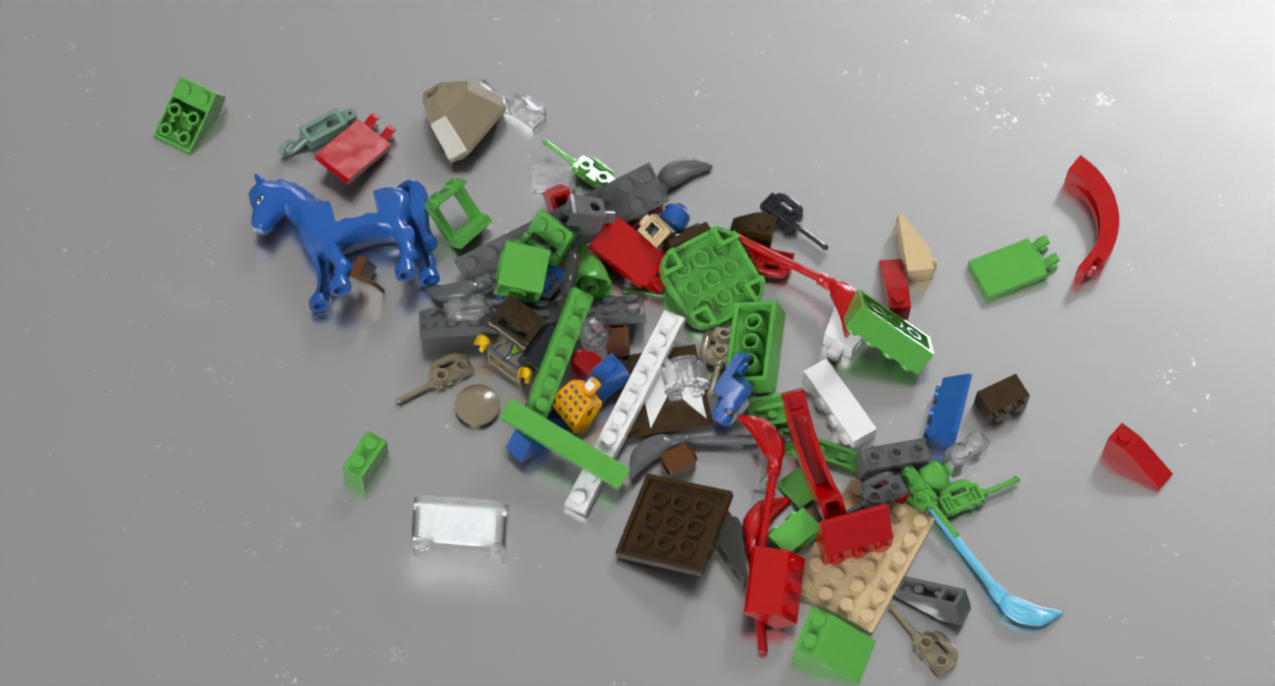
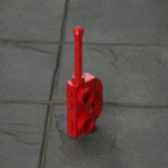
M752 249L745 250L749 258H752L751 261L759 275L784 278L788 273L792 272V269ZM774 250L794 260L795 253ZM765 265H768V266L778 267L779 270H778V269H773V268H767V267H764V266H765Z

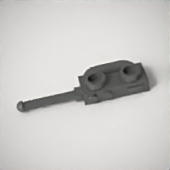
M888 471L881 472L863 482L862 492H860V497L863 501L846 511L849 514L890 503L907 495L908 490L899 474L895 476ZM886 481L887 485L874 490L873 486Z

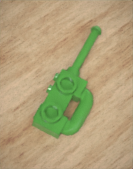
M548 139L543 140L544 146L546 145L569 162L572 167L571 171L595 189L615 179L613 171L597 158L582 156L579 160L572 159L549 142Z
M913 465L906 466L899 475L906 488L909 489V497L906 500L907 504L921 511H925L928 508L930 510L933 509L950 531L952 537L957 538L959 532L955 530L937 507L936 499L938 497L935 495V492L923 480Z
M1014 476V478L988 489H980L977 482L972 483L968 479H960L941 489L937 502L947 518L964 510L973 509L976 505H982L988 494L1012 484H1018L1020 477ZM962 488L964 489V492L952 497L951 493Z

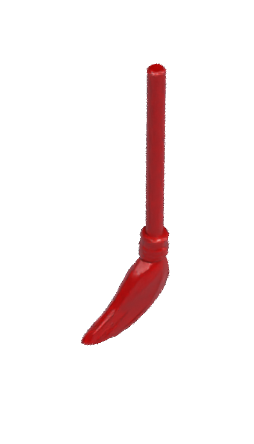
M737 233L740 236L738 240L741 245L816 281L817 285L830 291L831 300L840 316L844 337L847 338L851 334L845 328L844 316L856 293L854 288L844 281L836 280L824 272L818 273Z
M739 415L737 416L738 420L752 434L761 452L767 458L766 475H768L757 544V547L766 548L777 477L781 475V460L786 450L785 442L781 433L766 419Z
M774 498L771 522L791 502L790 498ZM765 499L760 500L748 510L742 523V533L745 537V554L749 557V566L752 547H757ZM755 619L758 650L761 655H765L768 653L765 623Z

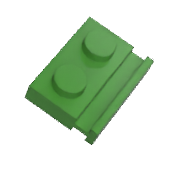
M781 393L749 399L751 403L747 409L749 416L764 418L776 428L787 426Z

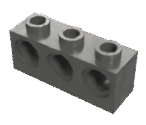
M925 438L862 448L854 457L859 480L869 479L885 471L893 474L901 473L909 465H913L916 470H919L920 467L931 460Z

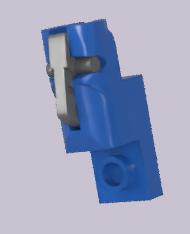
M745 351L735 354L713 388V391L720 395L711 415L724 426L733 425L738 420L737 416L742 415L751 405L749 396L753 385L740 376V374L743 375L750 365L748 362L752 357Z

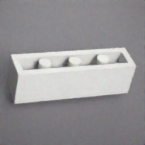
M827 359L803 371L801 383L807 393L810 392L814 397L815 405L819 410L824 411L829 425L832 428H836L839 432V438L845 446L848 445L849 448L855 450L875 438L877 428Z

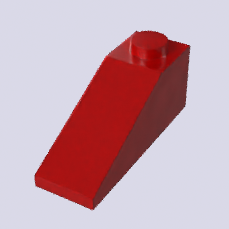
M901 259L879 260L884 306L904 320L909 319L911 300Z
M1121 423L1109 436L1103 450L1158 491L1173 475L1142 437L1125 424Z

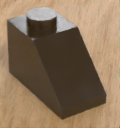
M757 212L733 218L730 230H735L737 233L771 248L776 231L777 217Z

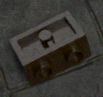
M707 222L702 224L696 223L684 229L681 233H676L666 238L662 242L663 248L667 252L672 247L675 248L708 231L710 226Z

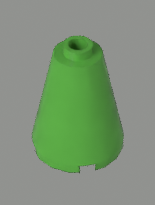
M581 243L574 248L568 293L571 288L576 287L594 298H603L606 295H610L612 292V282L601 258L587 248L590 243Z

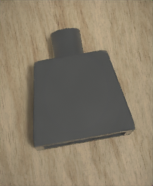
M570 195L560 216V222L577 233L576 236L596 235L600 232L603 223L615 222V211L605 210L604 202L601 198Z

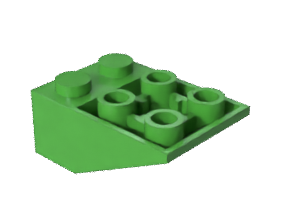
M180 76L153 135L192 153L217 118L226 97Z

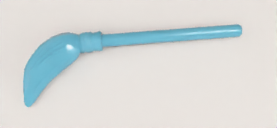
M928 509L930 515L935 518L937 524L988 587V593L999 604L1002 612L1007 617L1021 624L1042 626L1063 615V611L1040 607L1021 598L1010 596L1000 583H996L960 536L957 538L952 537L950 531L933 509Z

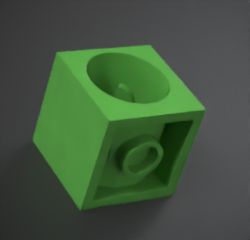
M516 239L506 241L500 254L493 294L504 297L511 294L518 300L537 303L543 292L551 250H547L545 246L533 244L532 246L524 245L523 241Z

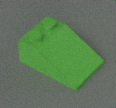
M811 607L794 647L792 658L859 684L876 641L836 616Z

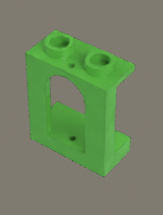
M452 178L444 184L445 187L433 193L428 198L429 201L423 206L450 247L462 249L486 228L492 220L488 214H483L479 211L464 188L467 181ZM452 195L455 196L469 218L455 232L439 209V206Z

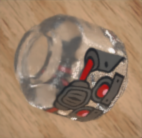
M585 319L580 325L578 340L586 351L599 352L607 346L609 333L599 319Z

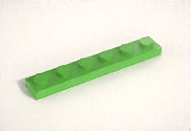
M576 287L570 289L525 404L527 408L544 418H547L594 298Z

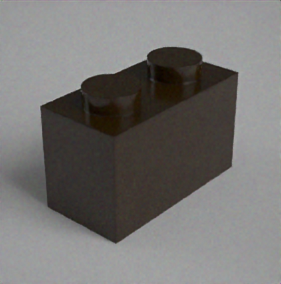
M1014 374L977 391L974 403L987 423L994 420L998 422L1013 411L1017 413L1025 409L1030 394L1017 374Z

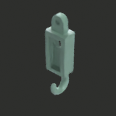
M335 108L299 127L301 137L296 142L294 138H290L282 143L279 147L280 155L290 157L306 144L310 150H313L334 139L348 128V124L356 120V110L347 108L339 112ZM336 121L337 125L331 128L327 127L328 124Z

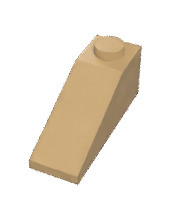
M898 213L896 230L907 282L932 280L933 271L937 270L936 258H932L931 249L902 213Z

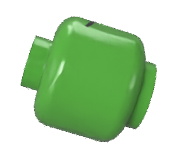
M935 459L919 468V474L935 493L950 485L949 476L953 474L947 463L941 464L939 460Z

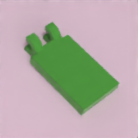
M1046 235L1039 237L1033 243L1027 238L969 260L968 266L987 301L1045 279L1048 276L1047 271L1058 268L1057 263L1060 259L1056 253L1047 256L1045 259L1041 255V252L1048 250L1047 245L1050 243Z

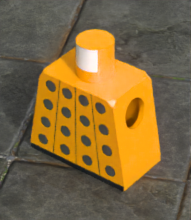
M590 377L587 382L579 380L570 381L556 393L551 408L571 433H585L602 406V401L595 394L601 387V384L593 377Z

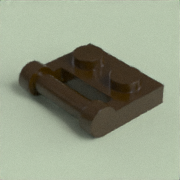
M509 294L489 320L486 328L495 330L517 346L518 351L523 353L546 320ZM503 317L527 335L525 339H521L498 322L500 318Z

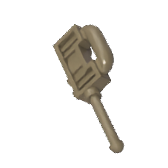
M715 326V330L705 332L702 337L700 355L707 359V364H712L715 368L710 389L708 390L709 396L715 395L713 388L717 384L720 369L726 367L731 329ZM711 340L716 342L714 349H709Z
M450 352L435 359L430 364V371L428 372L430 380L427 384L401 397H397L395 401L397 404H402L401 402L430 388H436L437 391L443 390L446 386H451L454 382L474 373V367L466 354L461 355L458 352ZM454 361V364H452V365H450V366H448V367H446V368H444V369H443V368H440V367H442V366H444V365H446V364H448V363Z
M895 604L889 605V610L896 615L911 633L913 648L918 650L920 657L928 662L939 677H942L956 666L958 651L942 632H930L929 629L923 634L919 631L917 632L896 608ZM937 641L946 650V654H943L935 645Z

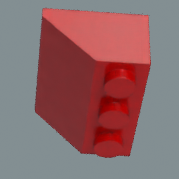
M887 503L820 521L816 542L824 564L838 565L849 558L860 559L865 557L867 553L874 551L881 553L888 550L892 546L894 537Z
M752 547L744 613L775 629L796 625L805 558L789 550Z

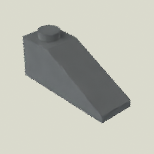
M904 576L894 593L895 597L940 621L962 625L971 610L966 589Z

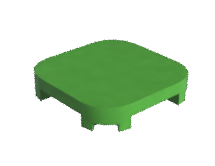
M718 225L710 227L708 231L675 248L672 247L666 252L659 265V274L667 291L687 323L698 330H710L733 318L735 303L760 301L764 294V284L766 283L763 274L759 275L738 240L740 236L735 230L731 231Z

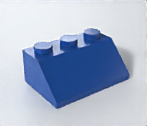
M967 373L945 377L942 379L941 386L936 385L933 396L934 399H937L936 406L931 405L928 415L932 422L931 425L926 424L923 438L927 439L928 448L952 454L972 374Z

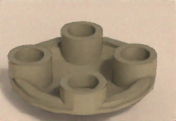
M482 384L470 385L457 395L455 411L465 423H468L473 428H478L492 421L500 412V400L496 392L489 386Z

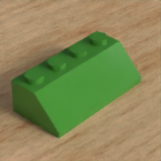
M860 289L856 291L844 316L846 330L854 336L858 334L864 338V342L870 347L874 348L876 346L886 358L898 361L904 370L908 372L913 371L918 375L934 355L930 336Z
M777 300L735 303L726 368L738 352L745 351L752 356L748 362L750 365L743 375L740 374V376L753 385L752 393L776 392L786 312Z

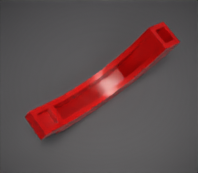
M1080 155L1068 169L1065 181L1075 187L1085 197L1094 212L1097 223L1096 244L1078 266L1074 277L1083 282L1087 276L1090 278L1096 269L1102 272L1107 265L1118 237L1119 210L1115 195L1105 177L1090 161Z
M801 387L781 393L785 411L784 415L793 447L812 499L822 519L827 520L846 515L847 511L842 493L837 488L819 445L804 389Z

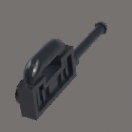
M772 192L760 204V209L767 215L777 217V223L781 224L786 230L791 232L793 230L800 231L820 246L822 250H828V244L823 243L802 227L800 222L804 216L802 215L803 207L788 194L782 192L774 194ZM781 202L787 204L789 207L792 208V210L790 211L788 208L782 205Z

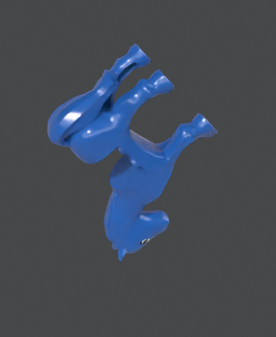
M254 174L257 184L251 188L248 194L251 207L253 208L252 228L255 232L266 235L272 232L275 225L285 216L295 225L304 247L313 260L317 274V289L309 299L310 310L314 312L325 311L332 304L330 294L332 296H342L349 293L352 289L349 280L352 265L345 255L377 244H398L400 257L399 262L395 266L397 280L407 281L416 277L418 272L415 263L419 260L421 266L417 276L419 284L426 287L427 285H435L440 281V275L436 269V259L431 253L438 247V241L430 230L431 216L423 206L429 201V197L425 187L420 182L407 179L397 187L374 190L373 195L377 213H366L363 216L344 218L341 221L335 222L330 201H322L315 198L314 194L295 182H289L284 179L266 181L260 174ZM331 264H333L334 266L333 278L331 274Z

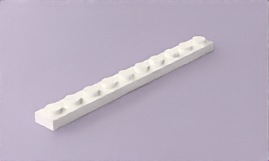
M664 310L594 448L614 460L686 322L684 317ZM582 469L564 504L565 507L587 516L603 481Z

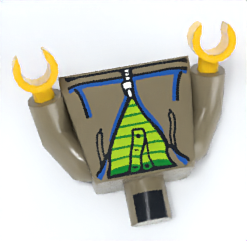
M513 332L514 334H516L518 337H520V338L523 339V340H524L525 337L527 336V335L524 336V335H523L522 333H520V332ZM479 334L473 344L481 345L479 348L480 352L488 349V361L520 385L524 380L528 384L530 379L537 375L538 372L532 366H522L517 362L522 353L517 350V346L503 336L487 337L486 335Z

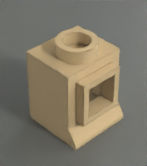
M647 214L639 222L641 227L638 231L655 248H662V242L668 235L675 233L657 214H652L651 216ZM652 223L660 229L654 236L647 231Z

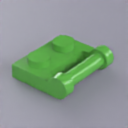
M539 209L520 241H523L524 245L529 246L533 244L541 245L533 239L536 234L557 248L555 253L550 251L549 264L557 267L577 233L543 209Z

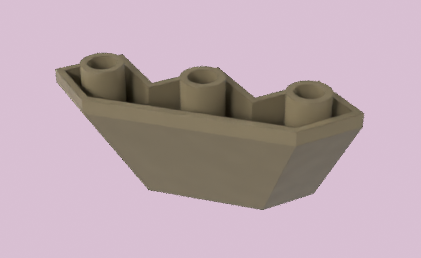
M469 81L441 82L423 92V105L429 123L451 163L464 159L506 111V99L504 96Z

